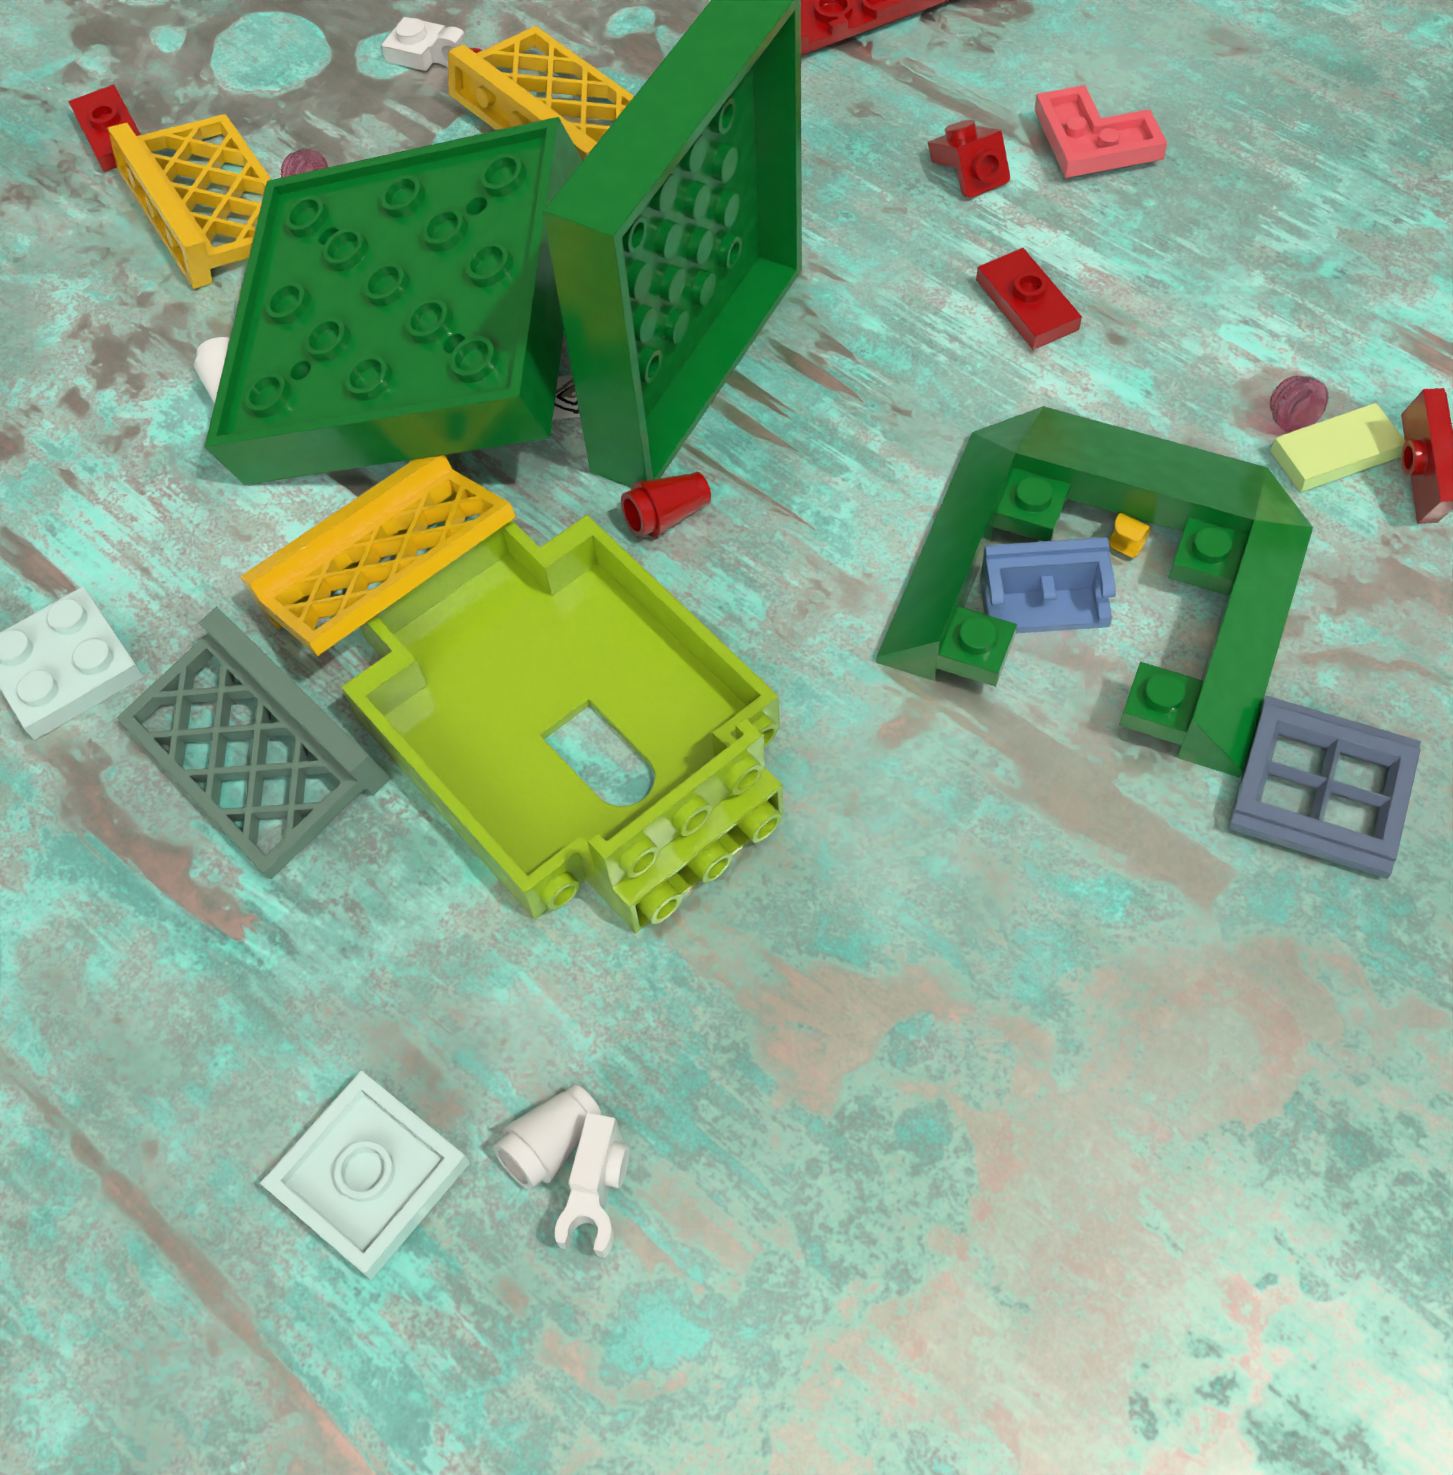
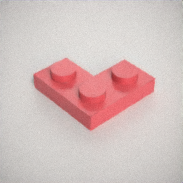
M1085 85L1036 95L1034 111L1065 178L1164 160L1167 141L1150 109L1101 118Z

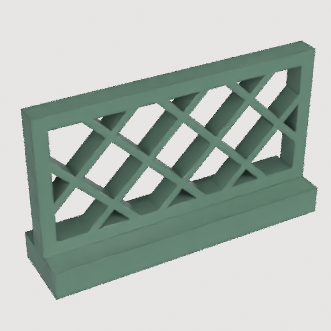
M216 606L199 622L208 633L116 718L264 875L272 879L364 789L374 796L391 777ZM215 656L221 662L218 687L193 689L195 673ZM236 677L243 685L234 686V678ZM258 699L255 724L229 726L232 700ZM217 701L213 727L188 729L191 703ZM176 704L172 730L149 732L142 724L161 705ZM271 713H272L280 722L270 723ZM294 735L293 762L266 764L268 737ZM253 738L251 764L224 767L227 740ZM212 741L209 767L185 770L183 764L186 743ZM163 744H170L169 752L166 750ZM308 750L318 760L308 761ZM332 773L341 782L321 802L303 803L306 775ZM291 776L289 804L261 806L264 778ZM249 779L246 807L222 809L219 806L222 781ZM198 782H207L206 791ZM287 818L285 837L266 855L257 846L259 820ZM235 821H244L243 830Z

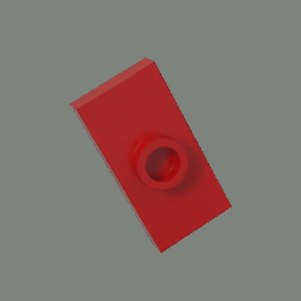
M113 84L68 101L103 172L117 168L107 127L128 123L136 136L141 135Z
M1024 248L977 267L976 281L1033 350L1080 329L1082 319L1080 313Z
M1444 388L1423 389L1401 414L1405 438L1401 453V464L1404 473L1411 478L1417 524L1438 523L1453 510V429L1447 392H1445Z

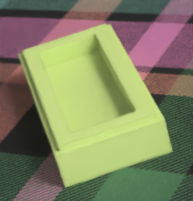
M1374 403L1275 437L1270 452L1301 493L1400 458L1405 439L1378 404Z

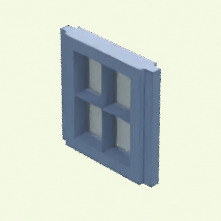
M1266 695L1243 769L1228 829L1388 879L1392 874L1394 862L1398 855L1420 755L1421 741Z

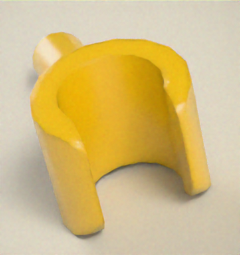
M1119 513L1114 523L1115 530L1109 539V546L1135 559L1148 539L1151 526L1138 521L1136 518Z

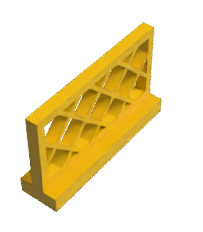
M537 26L531 27L478 53L473 52L464 44L448 51L449 95L495 130L559 117L582 160L585 159L597 144L596 141H599L610 127L586 124V118L615 121L634 97L630 92ZM536 47L547 56L525 54L522 52ZM495 67L513 68V72H501ZM519 69L548 72L547 77L518 74ZM553 72L574 74L581 80L553 77ZM528 91L546 93V98L535 97ZM552 93L581 96V101L552 99ZM587 97L607 98L614 104L587 102ZM562 116L580 117V123L569 122Z
M226 114L139 136L134 134L128 123L107 127L118 172L192 289L213 284L210 269L249 258L262 200L258 203L241 199L240 197L244 191L264 195L266 182L272 179ZM221 134L225 137L220 145L202 141V139ZM163 149L176 150L172 158L152 152ZM192 154L210 158L206 166L187 161ZM225 162L244 167L240 174L221 169ZM177 175L196 179L192 186L173 182ZM210 183L230 187L226 195L206 190ZM196 204L216 208L211 216L191 212ZM230 212L250 216L246 225L226 220ZM216 234L237 238L234 242L213 247L210 243Z
M445 455L414 459L248 570L240 578L267 620L275 628L280 629L284 627L316 656H319L517 516L510 502L453 470ZM481 514L474 520L465 521L466 517ZM446 521L445 526L427 529L431 524ZM432 548L425 554L416 555L418 550ZM397 555L395 560L379 563V560L383 557ZM383 582L376 588L367 590L369 584ZM347 589L344 595L329 597L336 590ZM334 616L333 618L325 622L323 625L315 629L320 618Z

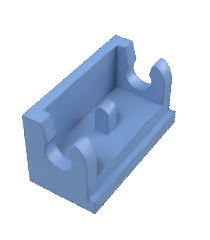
M1108 537L985 545L980 574L984 613L1016 623L1015 634L1109 627L1112 615L1108 598L1116 597V587L1109 554Z

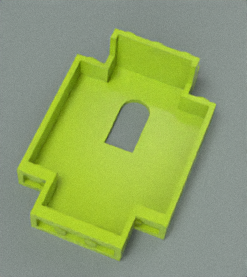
M588 515L582 517L541 547L511 520L360 626L364 639L382 658L341 686L355 718L534 920L549 909L557 910L565 906L577 894L580 884L586 880L636 934L650 922L658 924L667 919L679 907L684 894L700 881L708 883L715 880L728 868L736 852L751 840L754 843L764 840L781 822L783 815V784L765 768L764 748L770 744L780 728L779 696ZM591 706L652 768L655 774L654 785L649 794L635 804L627 806L611 805L599 798L544 739Z

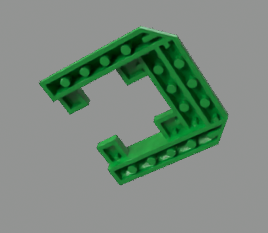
M1045 406L972 432L877 654L876 663L935 681L940 669L996 687L1014 641L1017 624L964 608L982 564L985 545L990 544L996 528L1043 542L1052 541L1066 501L1069 499L1182 531L1183 535L1168 578L1227 595L1204 672L1200 680L1140 662L1119 726L1179 744L1180 748L1177 758L1240 778L1313 530L1312 525L1269 468Z

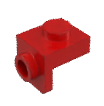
M965 120L947 126L944 129V136L928 142L930 157L933 163L957 169L961 194L964 197H975L1010 181L1002 130L976 126L974 120Z

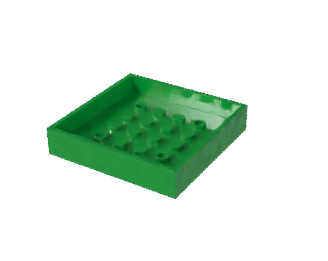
M711 0L543 210L589 469L592 473L629 488L635 482L660 479L802 271L801 0Z
M550 118L268 180L266 182L205 442V448L242 484L262 483L550 439L564 326L543 210L583 161L560 118Z

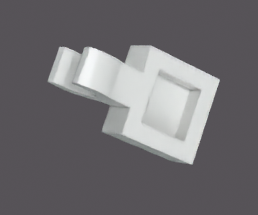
M403 17L382 43L381 49L387 63L427 71L432 63H438L448 68V51L460 44L465 37V33L457 27L450 26L445 28L444 25L422 21L417 18Z
M589 1112L586 1114L568 1182L571 1189L565 1210L560 1214L555 1226V1239L558 1246L562 1249H569L574 1230L584 1223L593 1224L598 1228L593 1249L597 1256L606 1258L612 1249L614 1228L609 1216L602 1208L606 1207L610 1187L618 1189L622 1187L630 1155V1145L622 1143L623 1138L614 1117Z

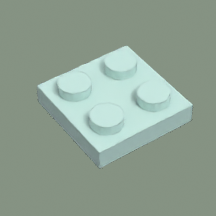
M84 586L0 632V689L20 723L34 741L144 677Z
M361 1070L260 1184L366 1277L372 1280L467 1168L470 1162L461 1151Z

